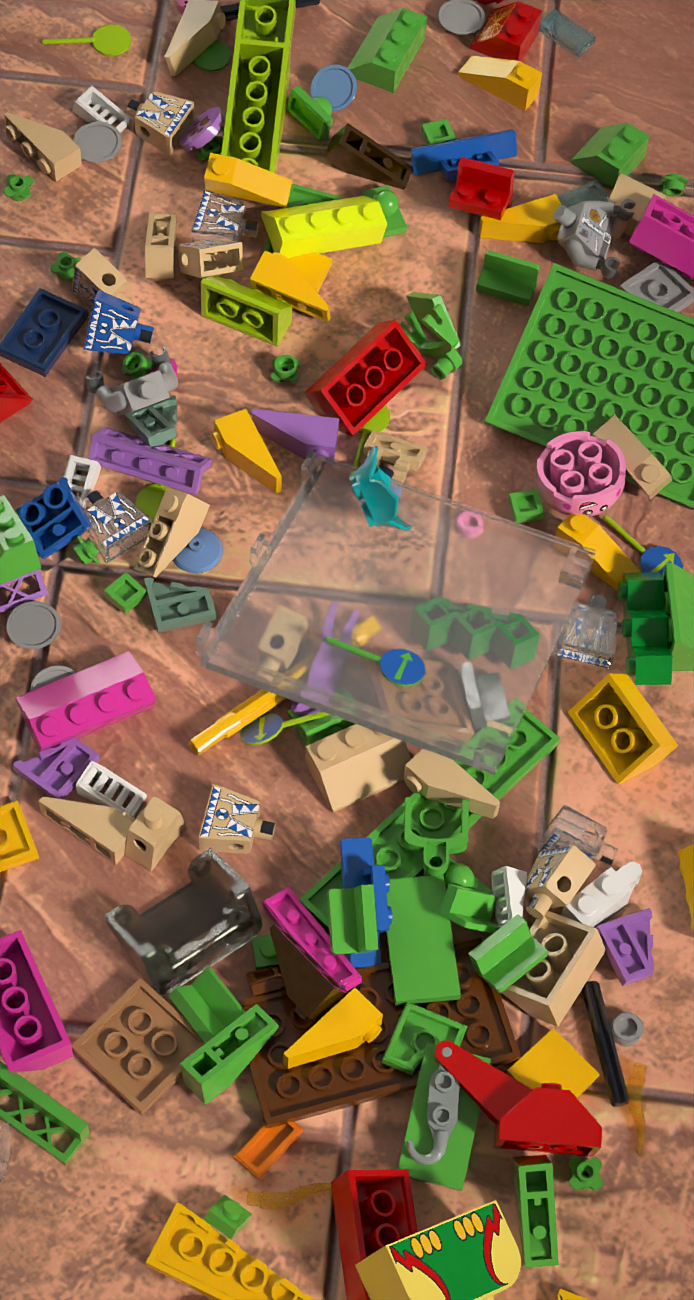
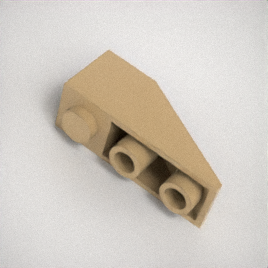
M8 112L4 114L6 125L4 131L11 141H16L21 146L23 153L28 158L32 157L37 162L40 170L45 175L49 174L55 182L82 166L80 147L64 131Z
M167 487L134 570L156 578L199 533L210 505L188 493Z

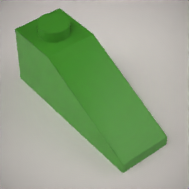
M257 1004L180 1063L184 1084L205 1105L208 1104L236 1080L278 1029V1024Z
M546 1154L512 1157L524 1267L559 1265L552 1162Z

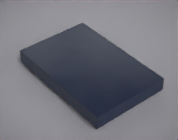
M39 288L1 340L0 356L46 377L89 317L88 310Z

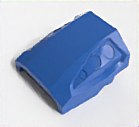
M66 477L60 478L59 482L47 487L40 496L34 497L32 501L26 502L16 509L22 523L33 538L36 550L42 559L59 551L92 526L89 518L74 496Z

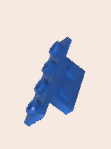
M511 129L412 148V172L414 175H421L440 171L447 181L457 182L458 163L461 157L499 166V159L517 155L516 132Z
M344 838L340 840L343 888H355L359 885L374 884L379 949L370 953L348 954V960L354 968L371 967L382 963L379 934L389 931V925L392 923V909L387 904L390 879L388 874L385 873L384 865H374L371 838Z

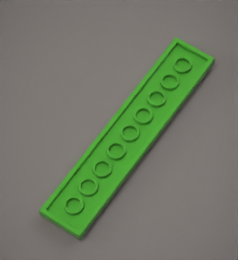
M516 699L507 706L510 722L482 729L451 758L498 800L504 797L560 743L561 739ZM419 792L409 797L412 798L411 830L414 834L431 839H447L461 834V809L426 799ZM405 802L366 837L372 839L374 865H384L385 873L388 874L389 879L419 877L424 872L423 853L411 851L404 846ZM469 812L468 830L482 815ZM341 861L299 899L301 904L308 909L316 921L329 933L327 891L330 889H343Z

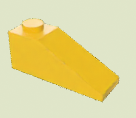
M471 56L459 70L458 76L526 111L539 95L542 72L521 61Z
M210 153L204 176L205 191L284 208L287 207L292 180L238 158Z
M553 194L505 210L501 220L482 216L480 217L478 235L483 239L532 243L557 240L561 224L553 218V214L562 204L557 195Z
M264 250L250 278L251 289H257L261 293L275 299H282L292 305V308L329 322V306L287 257L278 252H273L272 254Z
M247 409L214 420V432L211 433V437L216 449H221L227 460L276 494L280 493L282 490V476Z
M570 513L557 527L554 546L618 591V583L623 582V573L641 572L601 526L585 514Z
M354 988L283 1053V1065L289 1069L358 1048L365 1041L368 1043L372 1042L382 1031L383 1014Z

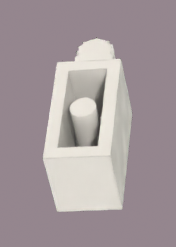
M629 861V863H626L617 871L610 867L574 896L571 902L564 906L561 916L594 928L604 924L628 904L632 891L639 883V877L642 875L643 870L640 864Z

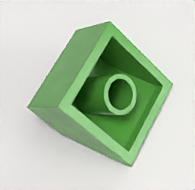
M629 123L601 127L571 159V164L614 189L619 175L622 173L628 176L645 158L650 136Z

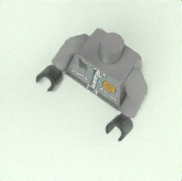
M624 200L620 206H616L614 202L581 201L568 208L564 205L559 206L553 214V218L561 224L557 240L567 251L572 263L584 269L593 271L599 269L605 278L614 277L617 272L615 269H618L620 261L616 257H608L606 259L617 221L613 214H618L621 220H630L634 213L627 212L624 208L633 209L636 205L633 200Z
M163 346V352L160 354H154L153 351L150 352L154 366L158 369L155 372L110 389L104 385L103 374L100 371L96 372V378H90L86 375V382L90 393H96V396L109 411L116 412L117 416H121L170 398L168 392L177 388L178 378L171 365L167 348Z

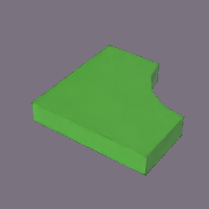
M412 292L406 296L418 322L430 331L436 342H441L442 340L421 320L430 314L439 325V320L435 318L434 313L431 311L437 304H441L457 336L441 295ZM459 341L458 344L454 347L455 349H457L458 347L461 346V345H460V344H461L460 341Z
M406 1002L381 1063L413 1075L422 1062L426 1043L438 1045L440 1042L448 1040L460 1047L468 1026Z

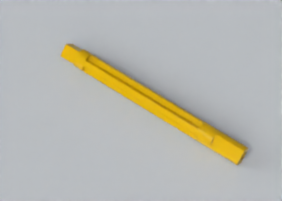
M371 618L361 626H356L353 629L350 643L352 646L361 649L368 644L369 640L377 636L382 629L375 619ZM317 653L217 719L215 724L192 738L189 746L195 755L199 756L224 738H229L306 686L309 670Z

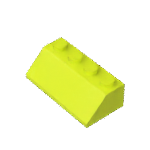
M365 195L261 212V217L274 252H278L287 258L312 252L320 254L380 244L387 227V221L379 201Z

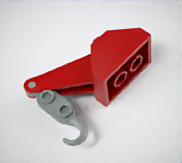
M445 1040L437 1045L434 1057L439 1064V1069L430 1077L427 1122L434 1139L433 1150L429 1154L422 1155L415 1150L413 1141L408 1140L407 1151L416 1163L432 1165L444 1156L447 1141L457 1122L459 1087L496 1125L493 1147L495 1149L593 1157L600 1150L602 1126L570 1090L562 1089L561 1084L542 1083L541 1088L531 1089L457 1046L452 1041Z

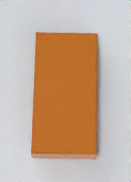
M295 1121L269 1129L266 1128L264 1123L234 1155V1159L259 1180L302 1134L303 1128Z

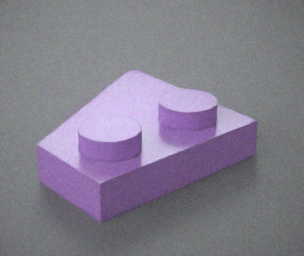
M74 737L62 742L56 748H48L39 752V756L23 763L19 760L12 766L14 772L50 798L64 800L76 787L77 781L91 761L97 763L100 757L98 753Z
M650 908L596 927L606 949L605 954L622 987L649 978L654 972V960L651 955L653 935H650V920L652 918Z

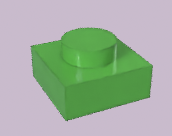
M447 118L422 124L421 133L427 145L456 140Z
M538 489L509 493L508 501L515 524L544 519L545 512Z
M125 572L104 590V595L126 615L147 597V590Z
M271 934L251 937L256 970L275 965L279 969L280 966Z
M224 1195L208 1210L204 1221L232 1240L248 1223L252 1213L243 1208L238 1202Z

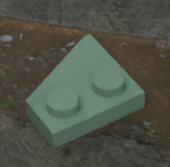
M175 395L124 414L126 424L150 448L163 445L168 440L177 436L178 405Z
M144 578V586L147 590L148 600L158 633L217 620L208 588L187 587L176 582L166 585L154 582V578Z

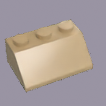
M382 713L305 746V764L332 813L405 781V765L411 760L404 736L387 733Z
M547 911L543 919L537 918L530 928V933L534 939L546 948L548 956L502 993L530 1016L559 1027L606 949L598 929Z

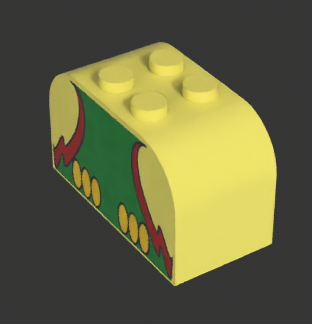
M495 1200L388 1244L355 1266L370 1300H494L493 1296L512 1286L518 1278L521 1258L517 1244Z

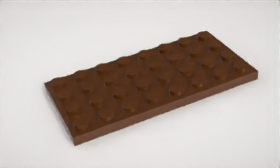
M480 937L454 944L461 993L460 999L416 1003L414 1005L468 1026L460 1047L471 1054L490 1058V1065L498 1067L517 1062L521 1055L500 993L476 973L468 953L482 943ZM389 961L357 969L358 973L362 976V983L347 991L349 993L356 988L383 1014L382 1031L372 1042L368 1043L365 1041L358 1048L289 1069L283 1065V1053L313 1027L317 1021L310 1019L307 1022L294 1011L293 1008L296 1004L288 997L286 988L238 1001L246 1012L257 1004L278 1024V1029L248 1064L266 1128L269 1129L287 1124L288 1122L310 1118L416 1088L421 1064L413 1075L381 1063L405 1006L395 1005Z

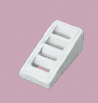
M93 86L89 87L75 100L72 109L77 116L89 123L101 121L112 124L119 120L121 123L116 128L120 133L133 121L132 118ZM99 109L102 110L100 114L97 113ZM108 114L112 116L107 121L104 119Z
M70 455L63 477L68 479L71 490L82 493L81 497H75L85 512L89 502L86 496L93 492L101 466L98 461ZM77 470L88 472L87 477L76 474ZM73 480L85 482L84 487L72 484Z
M94 761L89 763L76 783L78 795L97 805L113 807L120 813L125 811L135 817L147 798V794ZM97 778L98 780L95 783L94 787H91L90 785L92 784L94 779ZM106 783L110 786L105 794H102L101 790ZM117 789L120 790V795L118 796L116 801H113V795L115 794ZM128 795L132 796L131 802L127 808H124L122 804Z
M509 866L492 871L491 875L492 891L494 895L498 896L494 908L496 924L501 927L517 914L521 917L523 914L527 872Z

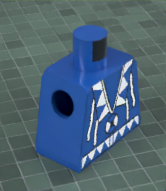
M98 290L93 303L84 350L129 354L134 340L150 344L154 327L138 323L141 312L138 306Z

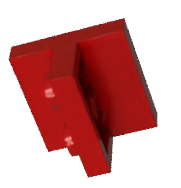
M461 157L458 163L457 182L449 197L448 207L501 220L505 210L512 207L514 170Z

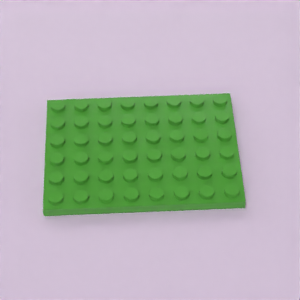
M553 263L485 422L547 448L548 442L565 433L586 431L590 432V436H594V432L616 415L672 476V481L657 494L694 509V319ZM626 473L625 481L637 485Z

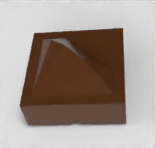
M276 965L247 972L246 974L253 996L285 988L282 974Z

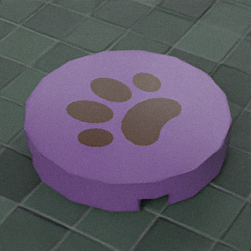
M220 107L211 108L201 114L187 127L179 139V144L185 151L192 152L193 146L196 149L203 147L218 134L221 128L219 123L221 121L225 123L226 120L224 111Z

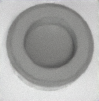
M631 1012L617 1014L610 1025L614 1042L624 1047H630L638 1043L644 1029L641 1019Z

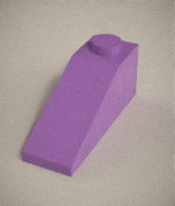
M252 409V421L259 434L304 460L320 464L334 463L339 418Z

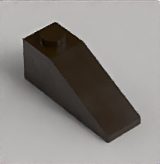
M349 123L331 138L323 157L346 173L402 190L406 188L413 171L410 164Z
M273 924L269 930L287 995L296 1004L293 1009L305 1021L308 1022L312 1019L318 1022L348 993L288 931Z

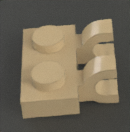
M375 430L370 434L363 449V454L368 456L373 447L377 446L379 448L376 462L378 468L381 461L395 464V472L390 483L402 486L408 470L418 471L427 453L426 447Z

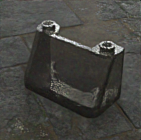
M212 848L195 857L190 863L188 876L191 882L142 914L139 915L133 906L125 904L116 907L104 915L109 929L151 987L161 995L171 993L175 987H180L199 975L204 968H209L249 942L251 937H256L262 928V918L250 886Z

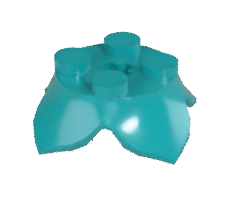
M377 446L373 447L365 462L357 471L353 472L354 475L349 477L358 500L365 499V502L360 505L369 527L374 525L376 527L387 526L407 531L411 529V525L405 523L397 515L399 496L390 489L391 478L377 467V452L379 448Z

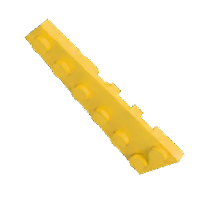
M178 1202L146 1261L147 1267L214 1300H315L301 1292L285 1278L283 1279L270 1270L262 1261L257 1258L255 1259L242 1250L234 1241L229 1238L227 1239L214 1230L210 1224Z

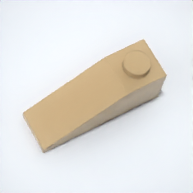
M188 1L165 54V60L171 76H177L217 40L220 30L225 26V14L221 11L219 1Z
M149 213L145 243V278H152L155 281L174 279L177 213Z
M616 415L593 433L595 437L605 441L610 439L621 449L626 461V473L649 499H652L672 481L670 473Z
M432 741L405 765L404 779L406 785L413 792L422 794L426 799L462 809V799L469 800V812L492 819L498 815L500 801Z
M42 797L39 800L40 811L44 817L114 865H117L125 855L127 832L135 821V818L125 811L120 813L113 807L50 797Z

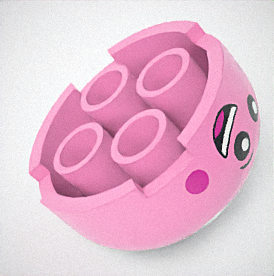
M586 431L565 433L548 442L547 448L537 459V484L544 500L553 509L568 516L570 513L585 514L587 517L600 514L609 509L618 500L623 491L626 461L621 449L610 439L605 441L590 436V432Z

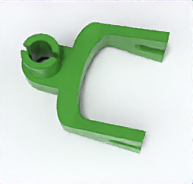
M437 304L431 311L434 313L435 318L439 320V325L430 314L426 315L421 322L442 340L441 342H432L425 337L413 311L404 317L412 328L411 332L403 321L399 322V324L421 354L435 357L437 362L431 366V372L436 378L443 380L450 372H455L462 365V358L454 348L459 340L441 304Z
M405 797L404 846L411 851L423 853L425 876L444 875L449 865V854L460 853L467 849L469 800L462 799L460 813L461 834L453 838L431 839L418 836L412 832V798Z

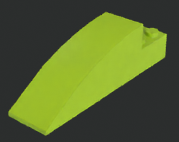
M240 0L221 155L238 158L276 174L290 80V54L296 0Z

